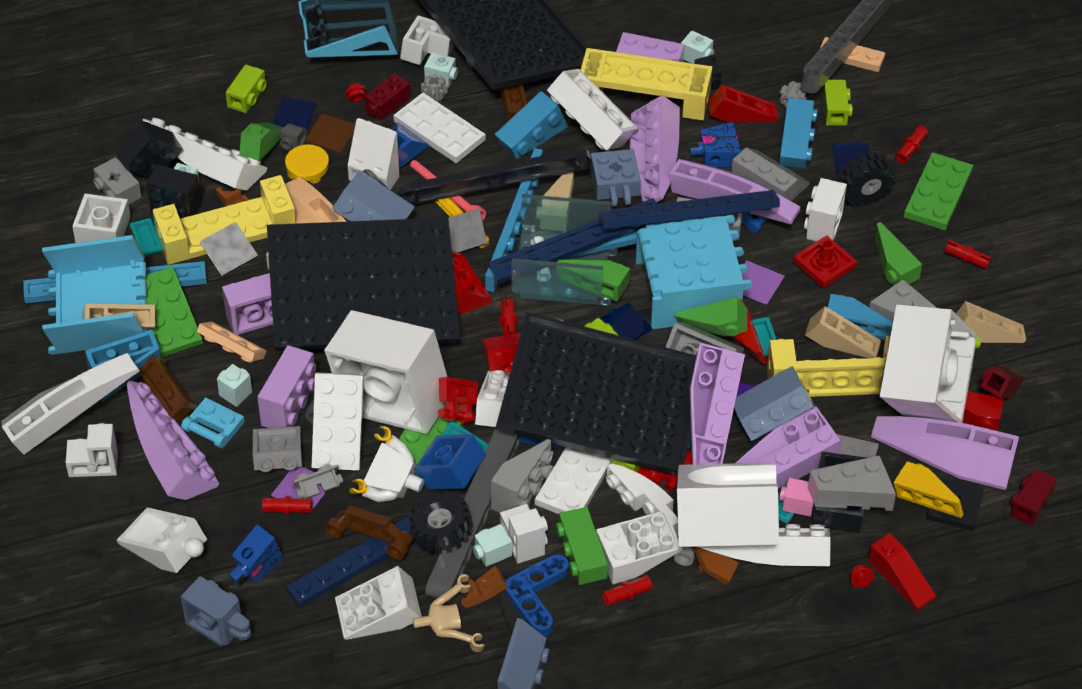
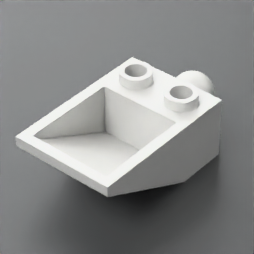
M147 507L116 541L121 546L158 568L177 573L191 557L195 558L202 554L204 550L203 544L207 541V538L195 518Z

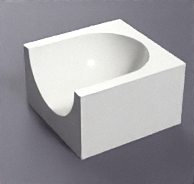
M896 304L880 398L904 417L930 418L962 423L977 334L951 309Z
M350 311L325 349L332 373L364 375L362 418L428 434L438 417V410L444 408L446 402H439V378L447 377L434 330L357 311Z
M776 463L679 465L677 482L679 547L779 545Z

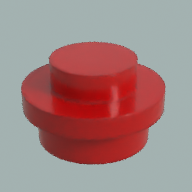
M352 84L345 91L346 97L351 102L362 101L366 96V87L360 84Z
M861 564L851 570L850 581L854 587L862 588L868 586L873 581L875 575L870 567Z

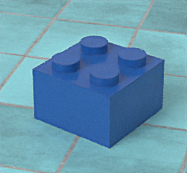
M473 434L436 436L415 467V471L420 478L424 479V484L428 490L465 488L469 483L470 478L478 469L486 454Z

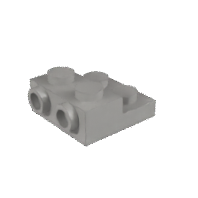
M300 426L253 429L254 470L269 472L272 469L284 468L286 470H293L296 467H302Z

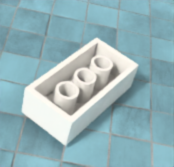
M580 69L563 71L547 89L551 94V99L555 103L561 104L566 109V114L570 118L576 119L581 124V129L586 134H591L596 140L595 143L603 150L607 151L622 147L638 129Z

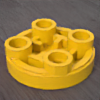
M305 144L293 148L285 158L287 175L291 179L302 178L310 183H318L329 168L328 154L324 149L316 145Z

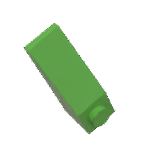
M269 122L251 123L241 133L239 155L247 158L250 157L259 162L280 140V132L283 127Z
M881 222L877 223L875 242L887 281L896 285L902 280L911 284L920 279L922 263Z
M559 260L557 262V278L618 301L629 285L630 268L610 260Z
M738 297L675 312V317L680 322L687 323L705 332L722 336H736L739 333L747 332V307Z

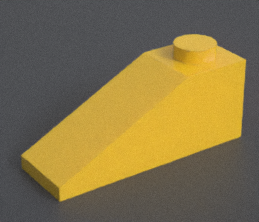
M906 462L893 482L897 497L962 518L963 511L960 499L929 468L921 464Z

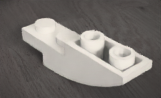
M612 463L607 465L606 481L612 489L615 488L623 502L626 505H630L634 511L643 508L646 515L665 510L678 536V517L673 513L674 500L645 476L623 466Z

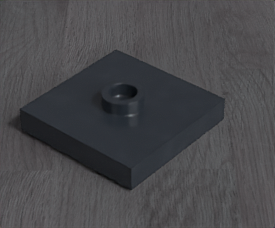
M939 478L960 499L963 516L959 518L929 508L927 520L974 531L984 488Z

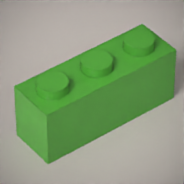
M583 507L559 513V523H556V531L559 538L563 537V552L565 557L569 556L571 560L569 568L572 577L576 576L579 585L607 579L608 564L588 508Z

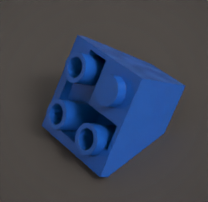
M396 123L389 128L397 132L399 169L429 147L427 142L400 123Z

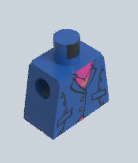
M733 122L702 129L700 131V141L689 143L690 156L702 155L704 165L712 167H732L733 159L741 152Z
M256 525L234 551L232 558L236 567L228 577L236 585H240L246 577L254 583L259 582L284 559L276 539L259 525Z

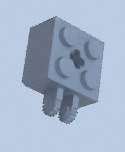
M634 149L591 153L592 163L590 171L596 200L610 199L611 205L617 206L618 198L623 197L625 205L631 204L632 196H640L641 179Z
M199 576L182 594L181 601L185 623L220 646L228 645L234 637L239 638L241 641L250 638L249 619L241 614L239 599L233 593H227L220 589L214 581H207Z

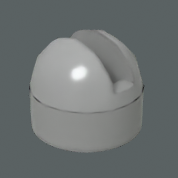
M682 547V551L674 555V560L683 566L691 565L695 557L694 549L692 547Z

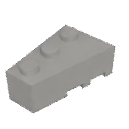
M880 456L810 470L808 490L815 507L847 508V506H862V509L870 510V507L885 508V511H893L896 493Z

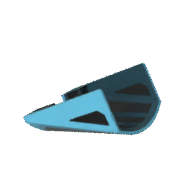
M388 0L298 1L305 31V54L308 58L398 55V39Z

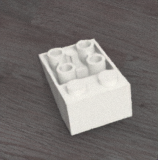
M358 118L348 161L349 180L351 181L359 170L369 169L391 190L399 178L397 132Z
M502 370L487 372L477 398L476 425L496 427L509 376L504 374Z
M665 510L596 529L608 564L607 573L612 584L636 578L682 551V547H679V539Z
M399 566L335 597L345 640L399 630L412 624L413 618L422 617L413 579Z

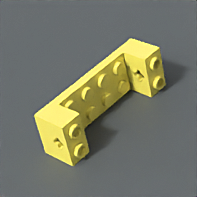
M591 48L586 49L581 71L601 91H603L604 87L684 99L683 118L704 121L711 91L712 66Z
M279 175L261 180V197L182 219L179 218L174 204L153 209L155 230L162 245L167 264L206 255L207 253L200 244V241L234 222L238 224L249 242L267 238V225L296 224L295 209L282 176Z
M886 336L882 358L796 361L793 339L770 340L767 363L768 379L793 366L803 385L809 390L810 397L880 394L891 336Z

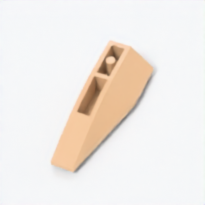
M297 178L285 184L295 209V223L346 222L342 215L332 209L333 205L304 179Z

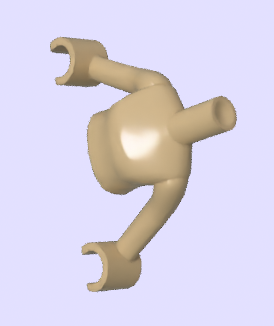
M462 574L459 576L454 587L432 602L428 616L413 618L414 628L431 626L436 636L469 642L473 651L480 652L484 649L485 645H478L474 641H480L483 636L480 633L472 636L456 631V629H461L457 604L442 605L458 592H469L471 585L461 584V582L468 581L469 576Z

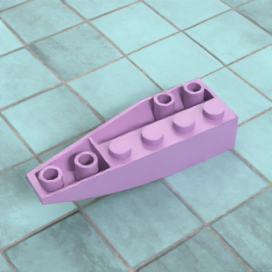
M663 95L631 113V122L638 129L630 137V149L635 151L641 179L640 192L643 202L652 198L656 202L663 199L671 182L669 173L676 164L678 155L680 107Z
M679 159L669 173L672 193L695 199L769 190L730 171L688 160ZM777 194L780 198V207L772 208L769 211L753 210L749 213L792 224L800 211V206Z
M699 343L689 388L692 465L723 463L745 354Z
M128 381L127 389L130 407L142 448L167 495L187 500L218 487L220 483L215 477L214 470L210 468L205 460V455L197 448L175 419L169 416L150 387L143 382Z
M814 407L775 428L735 464L776 463V484L780 488L787 483L789 478L799 479L809 474L810 470L818 469L821 451L842 454L841 440L818 408Z
M877 416L871 434L872 438L954 477L1006 490L1019 439V436L964 423L901 416Z

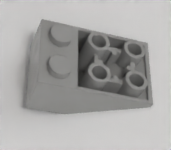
M547 439L501 465L491 480L492 510L500 513L525 504L529 507L530 499L533 495L536 496L539 493L544 478H548L553 469L551 465L553 456L551 440Z

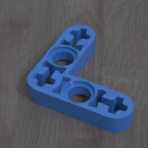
M562 555L550 556L506 580L508 585L505 589L506 597L522 619L543 636H548L552 632L553 618L535 593L567 576L569 562ZM553 565H557L558 567L562 566V569H558L557 567L553 568ZM533 574H540L543 576V580L535 582L530 577ZM513 586H515L516 588H520V598L518 591L516 589H512ZM526 602H531L536 607L533 610H525L522 605ZM538 619L542 624L546 623V626L538 625Z

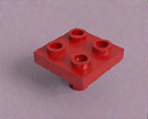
M828 235L796 254L793 260L797 266L822 288L827 287L857 267V261Z

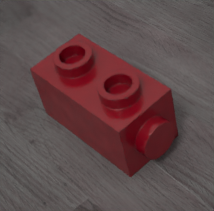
M394 73L365 96L367 113L380 121L385 119L411 98L410 83Z
M991 366V368L984 372L982 376L983 383L980 387L999 398H1014L1024 377L1005 366Z
M1037 469L1033 471L1030 477L1026 476L1021 485L1022 491L1020 493L1016 492L1012 498L1010 505L1014 507L1011 516L1034 526L1054 492L1057 479Z

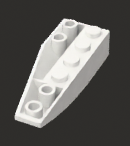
M155 117L152 120L143 119L145 122L174 133L183 148L176 156L185 164L197 168L200 173L233 188L248 190L267 171V167L260 165L261 161L258 162L250 157L239 155L240 151L218 147L213 142L198 139V136L195 134L181 132L182 129L174 125L166 126L164 125L165 121Z
M128 353L116 357L39 393L1 421L2 428L11 442L25 455L140 370Z
M787 524L786 528H779V545L698 546L724 556L754 563L780 566H830V530L821 524L810 525V528H800L798 524Z

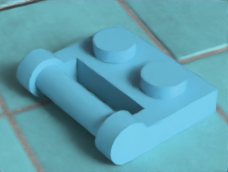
M205 397L194 412L183 420L181 428L187 432L192 431L214 442L215 446L222 449L244 424L245 420L244 416ZM200 422V423H202V424H204V425H206V426H208V427H210V428H212V429H214V430H216V431H218V432H220V433L217 434V433H215V432H213V431H211V430H209V429H207V428H205V427H203V426H201V425H199V424H197V423Z

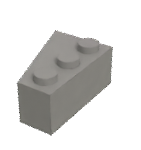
M904 280L870 302L872 310L892 322L894 320L896 304L937 308Z

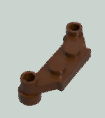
M351 505L346 510H340L324 526L326 533L335 539L340 538L346 529H351L388 542L389 545L386 547V551L395 560H402L408 552L409 545L413 542L412 535L406 531L401 532L392 524L391 519Z

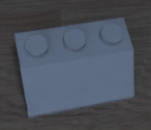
M359 170L344 189L332 209L349 221L408 219L415 206Z
M793 366L737 396L734 405L739 420L751 441H756L780 425L816 407Z
M517 618L498 678V689H535L537 684L541 685L544 670L541 668L543 663L547 664L550 649L546 648V637L523 619Z

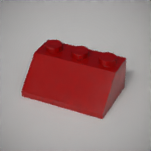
M452 251L458 314H464L490 304L493 301L464 254Z

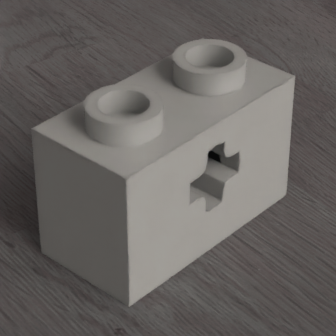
M116 157L93 169L95 175L93 182L98 190H102L105 193V196L128 199V204L142 198L139 182L125 169Z

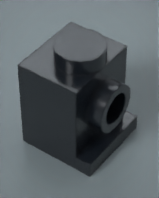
M714 54L694 60V64L712 66L711 89L720 86V78L722 77L720 67L715 64L716 57Z

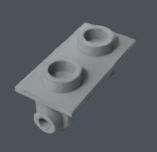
M327 464L317 470L318 472L310 475L306 472L295 477L296 480L293 481L291 488L292 490L298 488L295 490L297 498H310L318 495L320 492L317 485H321L323 492L340 487L343 479L340 474L336 475L339 465L331 466Z

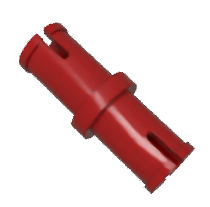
M918 125L911 136L905 138L903 146L895 154L898 162L906 164L911 155L920 149L921 142L928 135L927 129L924 126Z
M951 239L944 251L963 259L962 262L964 263L970 262L985 270L991 260V256L974 250V247L970 245L966 247Z
M507 298L508 306H506L505 299L500 302L502 336L515 334L516 324L518 323V318L515 314V302Z
M285 496L284 498L263 497L262 509L263 513L284 512L285 515H290L291 513L311 514L313 501L312 498H291V496Z
M647 575L631 582H621L620 586L603 591L602 599L606 606L625 599L627 601L632 600L634 596L652 590V582Z

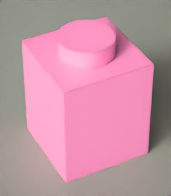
M789 478L787 487L782 486L780 501H784L783 511L811 516L814 502L808 490V481Z

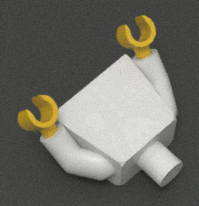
M380 426L385 431L384 437L381 438L378 434H374L377 440L386 441V444L381 443L364 481L362 479L352 480V482L359 485V490L351 488L350 493H362L364 497L380 503L395 500L397 497L403 498L408 488L420 492L424 485V479L414 475L416 466L413 455L404 443L394 435H391L388 427Z

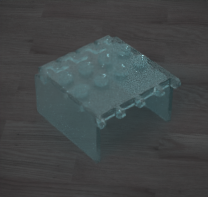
M522 194V227L524 228L521 231L519 250L531 246L530 241L531 239L534 240V237L540 236L547 240L598 220L599 211L611 210L612 202ZM617 248L562 260H607L608 256L617 255ZM512 258V292L521 294V298L605 306L611 304L610 298L602 296L603 266Z

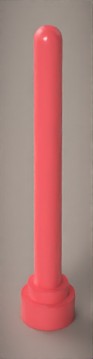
M411 161V168L426 180L436 178L434 174L418 161ZM460 195L450 197L465 212L479 208L482 221L485 219L486 211L479 205H471Z

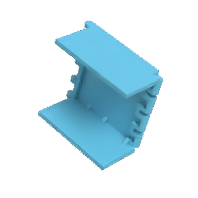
M733 215L691 219L681 222L647 224L646 228L638 230L635 262L636 264L646 263L651 291L654 296L652 297L651 329L673 327L674 323L680 322L675 317V312L735 297L741 300L743 299V290L752 288V281L743 280L742 274L748 272V266L746 264L739 265L737 259L738 256L744 254L743 248H734L733 240L739 238V232L737 230L730 231L729 224L735 222Z
M132 235L42 248L43 254L53 270L48 271V277L56 278V287L48 289V295L56 296V307L48 309V315L56 316V323L42 325L43 331L53 345L48 348L49 354L89 350L147 331V329H143L134 312L82 320V311L85 303L147 305V301L144 300L146 299V280H144L146 278V263L143 262L144 255Z

